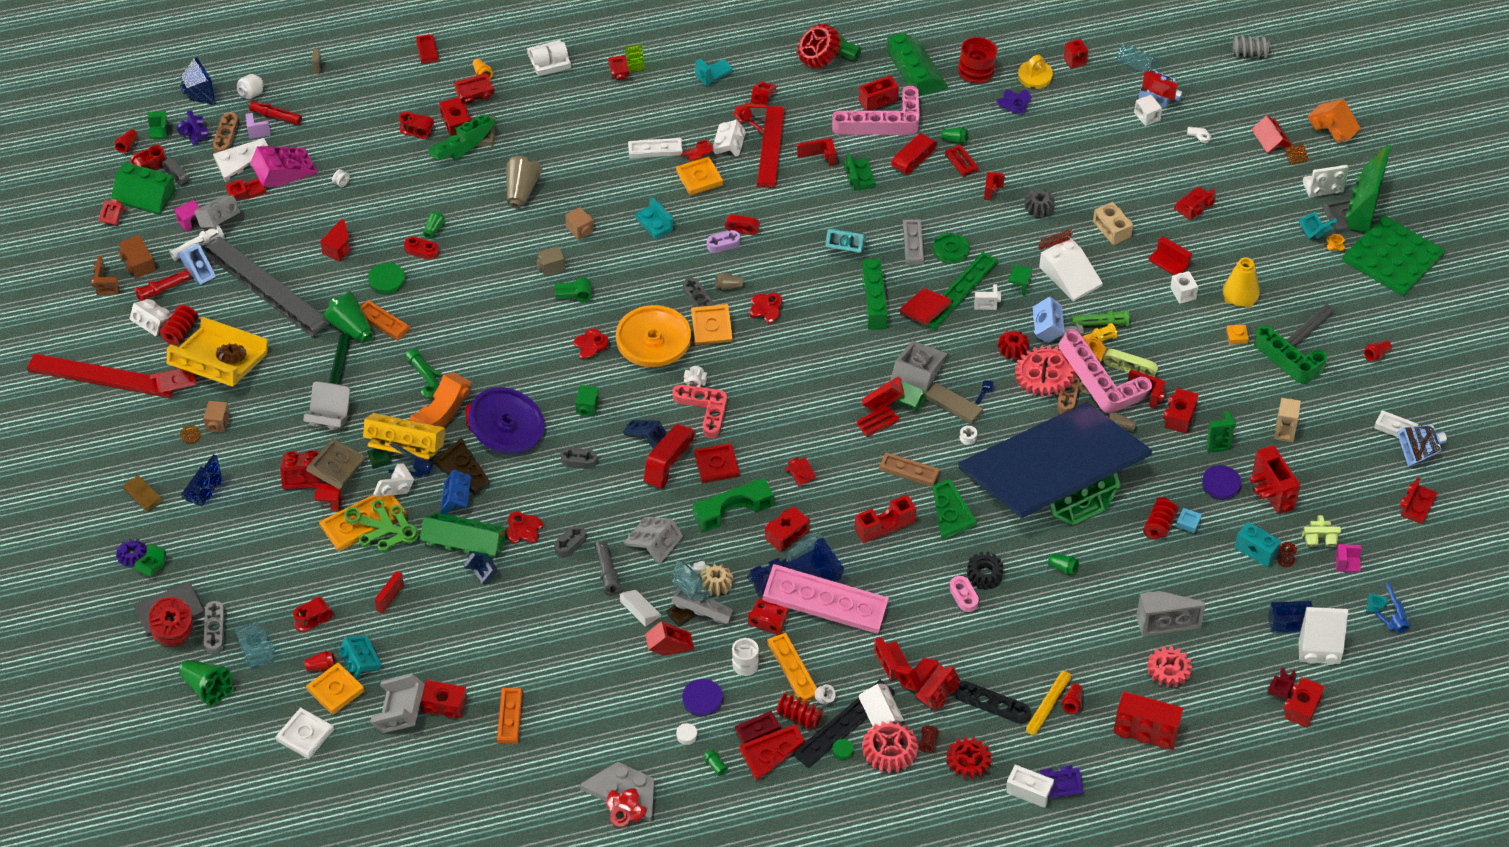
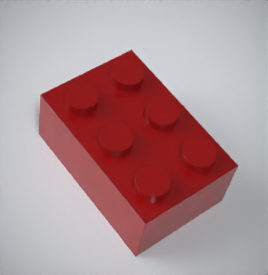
M1123 691L1116 713L1113 734L1123 738L1135 739L1141 743L1153 744L1163 749L1174 750L1184 708Z

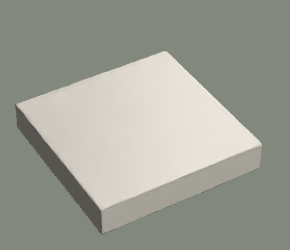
M300 707L275 738L277 742L310 759L334 731V726Z

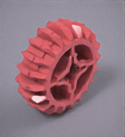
M882 721L881 726L875 723L873 729L869 728L867 734L863 737L862 749L867 764L872 763L873 769L879 767L880 772L885 769L889 774L891 770H895L898 774L900 768L906 770L907 765H912L913 760L917 757L918 745L913 730L908 731L907 725L901 727L900 721L897 724H893L892 721L889 724H885ZM900 742H902L906 746L905 750L902 748V745H900ZM875 744L878 745L880 752L875 749Z

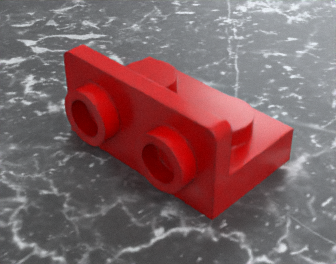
M1198 186L1175 203L1174 210L1188 220H1192L1194 217H1198L1207 207H1211L1215 203L1216 190L1212 189L1207 192Z
M1417 477L1414 484L1410 483L1407 489L1408 496H1404L1400 503L1402 508L1401 516L1423 525L1438 492L1420 486L1421 479Z

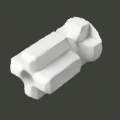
M705 561L696 562L693 564V567L690 564L686 565L688 576H692L693 572L696 575L700 574L701 570L706 568Z

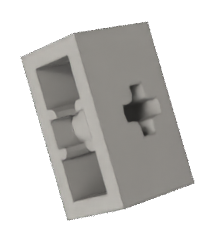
M221 196L195 210L194 213L200 228L214 227L240 213L234 196Z

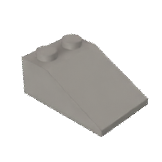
M912 340L896 359L890 380L900 377L902 383L906 382L924 390L926 393L939 372L947 353Z
M1162 591L1141 593L1136 617L1142 636L1200 629L1205 602Z

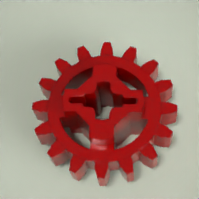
M965 736L962 742L956 739V745L951 743L950 750H947L946 764L949 765V770H955L956 777L962 774L964 780L967 776H970L971 780H974V775H977L979 778L982 777V772L987 773L988 767L991 766V752H988L989 746H982V740L975 742V737L968 740Z

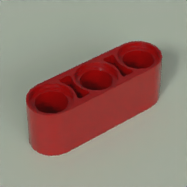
M919 133L893 157L891 166L905 175L910 174L934 152L937 142L925 134Z

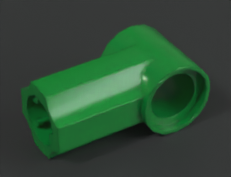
M840 35L842 47L839 48L840 53L837 54L857 61L861 53V47L847 42Z
M579 278L575 282L555 283L556 299L575 298L579 302H588L592 297L591 281L588 278Z

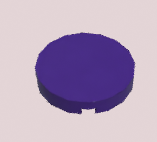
M1212 466L1203 474V490L1206 493L1208 492L1214 499H1231L1240 491L1241 478L1234 469L1228 466Z
M697 679L690 682L684 688L682 700L686 711L695 716L705 717V715L716 713L721 708L723 694L720 686L714 681Z

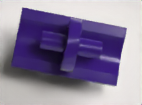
M187 111L188 118L186 121H180L177 131L180 135L189 136L192 145H198L199 140H207L209 131L208 128H203L204 119L202 116H194L193 111Z

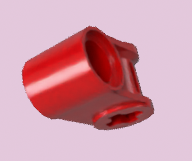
M402 112L399 115V122L401 123L399 130L402 134L420 139L428 138L434 125V120L431 117L411 112Z
M153 145L144 151L134 154L130 162L133 165L157 170L163 168L162 162L167 159L161 145Z
M315 597L311 601L296 607L293 611V617L296 620L295 628L300 632H307L329 621L333 616L332 609L322 597Z

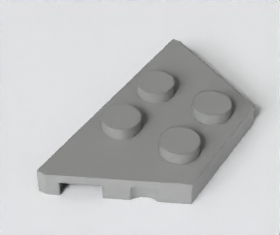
M616 762L581 783L580 789L603 801L607 800L611 790H615L621 795L627 789L635 788L639 796L638 805L647 808L642 819L648 822L652 821L654 778Z

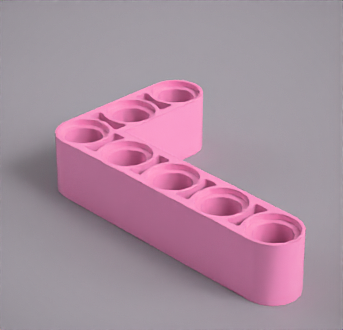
M914 86L904 87L902 91V111H836L832 115V131L840 135L916 134L919 129L918 89Z
M1074 329L1067 330L1059 342L1060 350L1104 412L1113 413L1144 400L1151 390L1152 383L1146 377H1139L1116 386L1078 331Z

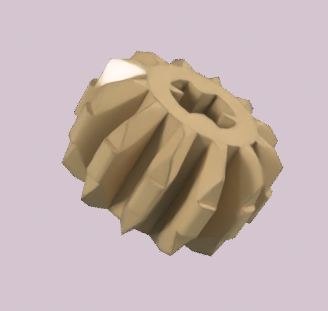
M714 563L713 567L706 565L705 570H701L699 584L703 592H708L710 596L716 594L719 597L720 593L726 595L727 590H731L733 575L730 573L729 567L724 568L723 563L720 566Z

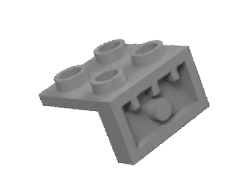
M645 517L640 521L635 530L628 535L624 544L631 547L647 548L654 561L661 563L681 540L683 535L673 519Z

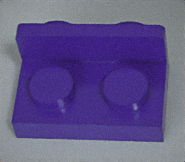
M1073 765L1060 767V771L1053 772L1052 768L1040 770L1041 775L1054 779V784L1047 799L1083 793L1079 768L1073 769Z

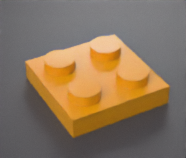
M709 156L676 167V172L690 196L723 185V179Z
M728 304L691 308L695 345L732 342Z
M339 663L306 685L307 691L332 715L365 692L364 687Z

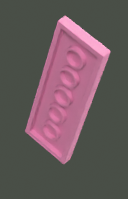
M773 564L762 598L763 601L876 634L879 633L889 599L885 596Z

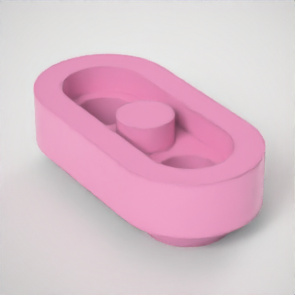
M963 576L952 578L950 581V592L959 608L965 612L976 610L979 598L969 580Z

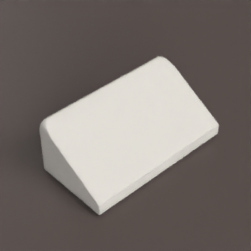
M637 590L620 594V602L645 627L661 617V614Z

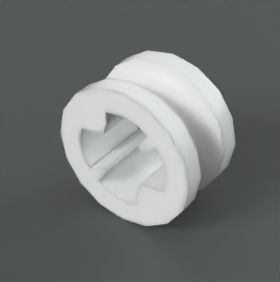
M339 169L334 173L332 182L342 188L348 183L350 175Z
M964 426L960 430V441L965 445H972L976 442V428Z
M828 684L818 687L815 691V698L822 705L834 701L836 696L834 688Z

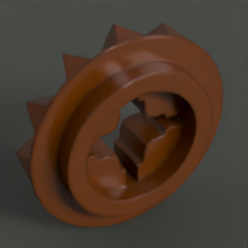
M237 343L223 344L217 348L216 358L225 363H237L245 359L247 355L246 349L242 345H237Z

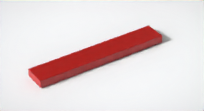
M767 106L765 133H763L757 187L775 188L784 118V107Z

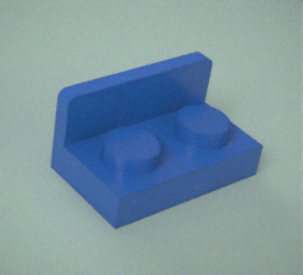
M456 470L450 473L444 481L440 513L448 514L456 506L461 508L467 507L471 482L470 475Z

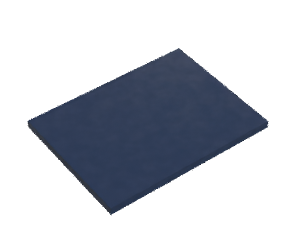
M1085 402L959 462L958 466L960 470L1016 515L1024 518L1150 457L1152 449Z

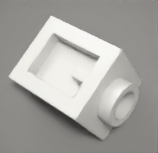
M993 284L992 292H975L974 310H997V302H1001V291H997V284Z

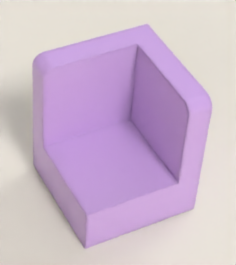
M253 113L245 114L249 139L271 136L268 121L254 123Z

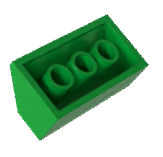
M905 33L888 37L887 53L907 85L918 89V97L948 88L919 40Z
M433 512L423 518L420 540L426 541L425 544L431 546L441 544L445 545L444 548L456 550V548H460L465 553H486L490 558H494V556L501 553L507 538L508 527Z

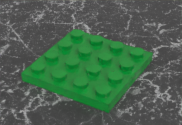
M1383 215L1343 255L1342 261L1404 297L1444 256L1445 250Z

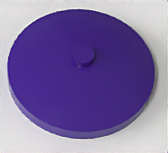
M504 387L487 389L476 396L469 409L468 421L475 437L482 444L499 453H525L538 444L544 431V418L539 407L528 396L514 389Z

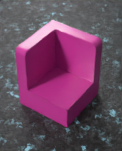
M194 200L174 209L177 222L185 232L192 230L190 219L196 217L194 211L200 208Z
M1338 544L1335 555L1336 572L1360 573L1361 545Z

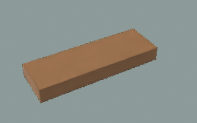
M887 452L879 465V471L930 487L935 485L940 474L939 468Z

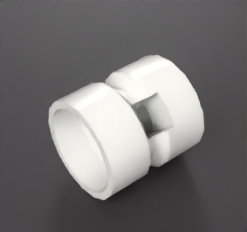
M742 638L733 644L732 666L733 670L739 675H752L758 669L759 648L754 640Z

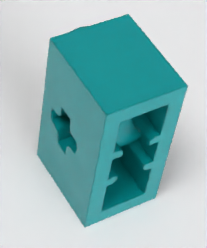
M829 228L825 247L862 253L864 252L866 233Z
M1247 522L1237 534L1235 549L1269 567L1279 555L1282 541Z

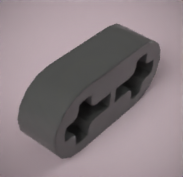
M168 158L162 162L166 173L173 175V179L178 185L182 186L189 181L185 170L174 159Z
M565 448L561 451V463L566 467L592 469L597 465V454L593 450Z
M577 525L569 528L555 541V554L559 557L571 555L585 542V529Z

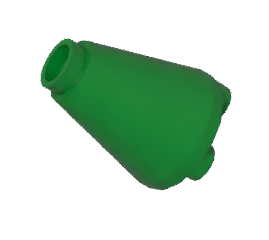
M348 291L340 298L334 297L329 302L330 307L323 314L325 319L355 340L361 341V343L370 340L373 336L372 329L354 294Z
M185 660L180 664L179 673L198 698L207 705L214 706L226 696L232 694V674L226 667L194 660Z

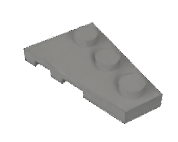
M680 582L671 603H674L681 609H690L699 616L711 617L715 622L728 624L733 612L732 609L713 599H703L702 593L696 590L690 592L685 589L686 585Z

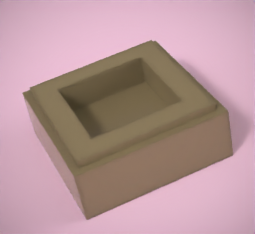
M313 49L312 53L313 74H320L322 61L319 49Z

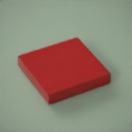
M923 288L899 309V312L903 316L927 325L951 304V300L948 297Z
M731 443L694 449V457L701 483L740 477Z

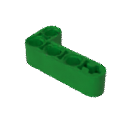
M1262 325L1257 328L1254 341L1255 347L1297 382L1307 384L1324 372L1327 361V354L1324 351L1314 350L1305 356L1271 327Z

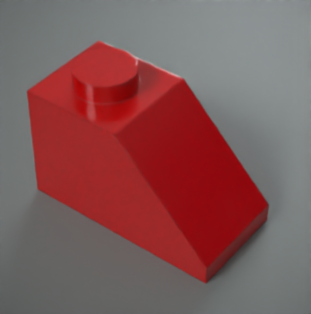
M341 219L320 241L322 254L338 262L348 256L350 252L349 238L344 219Z
M663 621L645 633L648 649L663 656L689 652L694 649L690 632Z

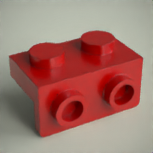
M488 73L454 82L457 96L465 104L472 103L478 98H490L494 94V86L491 85Z

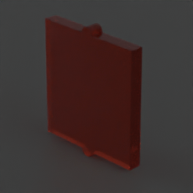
M1072 229L1042 238L1040 243H1038L1039 250L1070 240L1071 236H1073Z

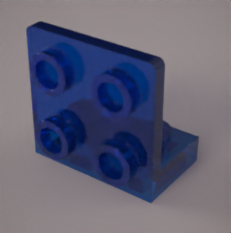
M213 454L206 465L200 467L182 492L183 500L203 507L205 502L211 498L212 492L222 482L217 455Z
M823 537L816 540L812 551L787 564L789 569L833 582L840 580L844 571V567Z

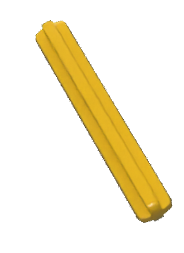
M1061 671L1028 723L1026 727L1028 734L1032 736L1037 734L1071 679L1069 672Z

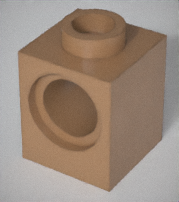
M208 401L203 418L206 431L225 432L230 416L227 402Z

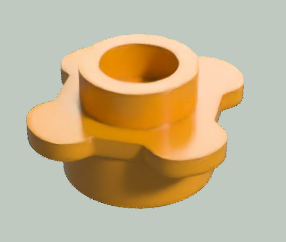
M1332 234L1327 237L1328 250L1343 251L1345 249L1343 245L1345 239L1343 236Z

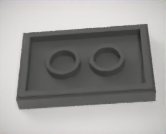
M190 582L133 604L147 637L152 636L149 627V612L152 606L160 599L176 597L183 600L190 608L192 620L205 615ZM167 617V620H170L172 622L174 621V618L171 619L170 617Z

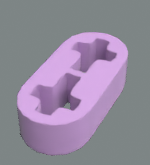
M734 230L711 235L707 238V250L711 253L734 249L740 245V234Z

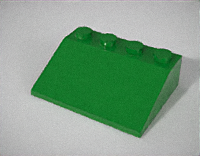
M1386 145L1363 167L1362 174L1358 173L1356 184L1359 185L1354 186L1352 196H1355V198L1351 197L1349 204L1351 210H1347L1345 218L1348 221L1347 226L1349 229L1367 232L1370 229L1383 184L1391 145Z

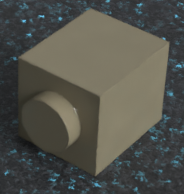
M559 246L538 252L536 265L539 271L542 270L544 277L565 271V259Z

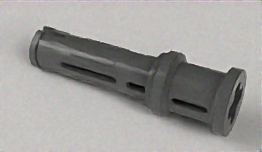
M602 540L603 547H601L600 541L595 543V548L602 570L600 578L605 585L603 590L606 595H616L621 591V584L617 581L618 573L613 568L607 542Z

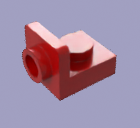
M764 81L758 82L753 86L750 102L767 106L769 97L776 92L777 86Z
M987 172L984 200H991V195L996 192V188L1004 187L1005 174Z
M115 199L111 201L104 200L98 221L118 226L121 213L126 212V208L122 205L121 201Z

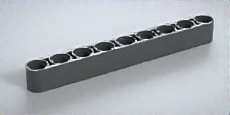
M218 237L205 247V252L211 260L309 336H315L328 326L322 314L223 238Z

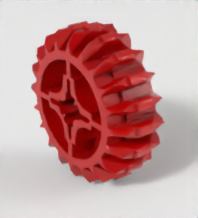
M818 23L817 26L812 25L811 29H807V32L802 34V39H799L800 44L797 45V54L800 61L812 69H821V67L826 68L827 63L832 64L831 60L833 58L836 59L835 55L840 53L839 48L842 47L840 43L842 40L834 27L825 23Z

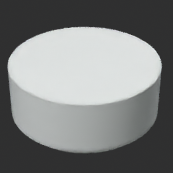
M688 723L680 725L676 731L677 740L684 745L694 743L697 739V729Z

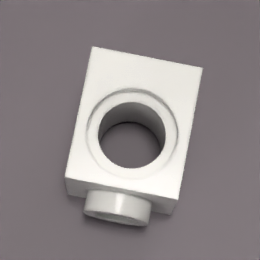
M1148 95L1136 100L1134 113L1147 126L1161 120L1162 107L1152 95Z
M1189 271L1172 276L1170 288L1179 304L1197 298L1198 285Z

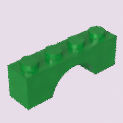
M862 259L861 274L866 295L868 330L887 329V307L881 259Z
M765 478L753 480L746 485L735 487L727 492L718 493L713 497L694 503L693 516L701 531L704 533L720 527L723 514L734 507H746L756 513L774 507V494Z

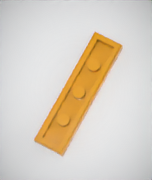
M786 632L767 639V644L798 698L802 697L801 704H804L807 700L809 702L816 700L815 691L817 687Z

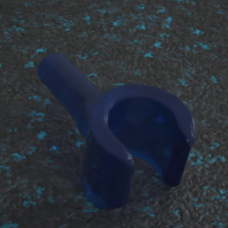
M983 381L981 393L976 400L977 404H980L986 392L992 393L993 381Z

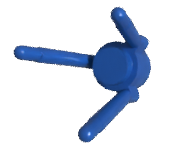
M1387 582L1386 586L1397 613L1391 616V622L1379 611L1374 613L1387 625L1390 631L1395 630L1397 634H1401L1409 630L1411 625L1407 620L1402 602L1400 600L1397 601L1390 583Z

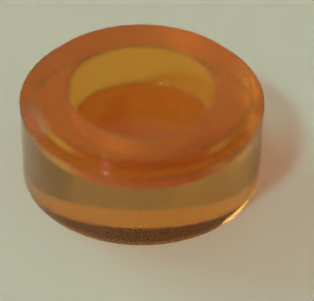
M194 425L185 426L180 432L181 439L186 444H194L201 437L199 428Z

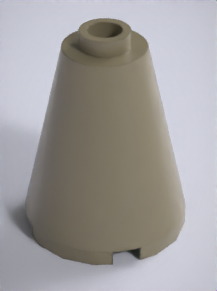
M523 156L511 157L507 161V203L512 208L518 209L523 207L542 172V167L537 161H527L528 158Z

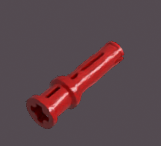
M185 269L160 281H150L148 285L135 288L136 296L139 301H144L152 296L157 297L160 292L191 280V275Z

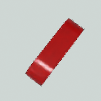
M731 214L727 216L724 226L728 231L734 230L741 234L756 235L760 222L752 217Z

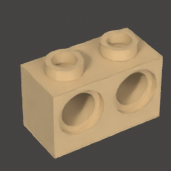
M1113 202L1094 210L1093 223L1113 245L1132 237V221L1127 219L1122 210Z
M1281 398L1276 421L1275 440L1294 441L1301 401Z

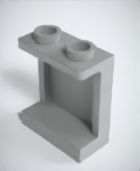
M414 674L382 681L380 686L387 692L382 714L372 716L370 723L382 734L414 726L425 684Z

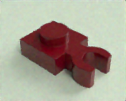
M1282 668L1280 670V677L1274 676L1268 688V695L1283 699L1289 698L1296 679V671L1293 670L1291 674H1285V668Z

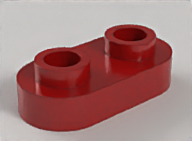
M415 236L409 237L404 241V250L407 254L427 260L435 259L439 255V246L433 241Z

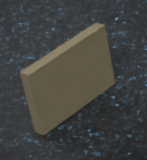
M332 438L308 465L306 471L340 490L363 464L366 457Z

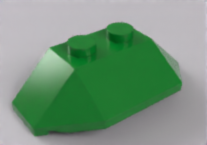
M1117 473L1049 505L1052 516L1068 524L1075 525L1105 511L1114 498L1116 491L1121 487Z

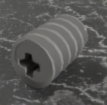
M1234 36L1233 53L1235 52L1238 58L1240 53L1243 54L1244 58H1246L1247 53L1250 54L1251 58L1256 53L1258 59L1261 54L1267 59L1270 38H1268L1267 42L1265 37H1262L1260 41L1258 37H1255L1252 41L1251 36H1248L1245 41L1244 36H1241L1239 40L1237 36Z

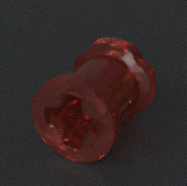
M1283 542L1279 547L1280 553L1277 556V562L1280 566L1287 568L1295 563L1294 555L1297 553V546L1292 542Z
M923 726L921 728L922 737L921 741L918 742V749L925 753H933L936 751L935 741L939 736V730L934 726Z

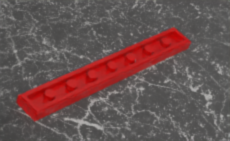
M34 353L27 366L28 372L171 398L174 390L159 392L156 378L151 379L148 374Z

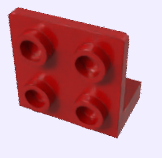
M309 450L305 453L290 451L283 454L280 465L282 489L316 487L317 483H322L319 477L306 471L308 465L320 452L316 450Z
M939 665L915 695L916 699L934 712L938 708H942L949 694L955 692L960 684L955 668L950 665L946 669Z

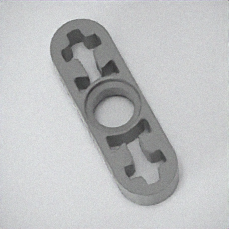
M211 601L205 606L204 645L207 653L213 655L220 653L224 647V608L219 601ZM214 609H217V610H216V617H213V614H212V612L214 611ZM217 624L220 626L215 631L209 630L211 625ZM212 638L216 639L215 646H211L213 644Z

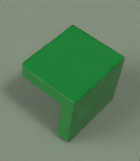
M166 111L148 112L149 138L167 139L168 119Z
M1014 264L1009 276V283L1022 286L1021 295L1023 296L1026 295L1030 285L1032 269Z

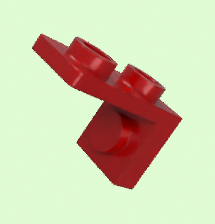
M832 138L797 144L798 158L823 154L829 166L836 165L837 152Z
M923 658L915 668L898 665L894 669V673L902 688L919 691L939 666L938 660Z

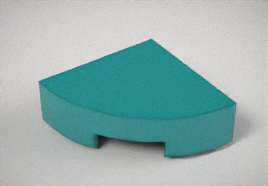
M1369 593L1366 611L1378 612L1383 610L1389 598Z

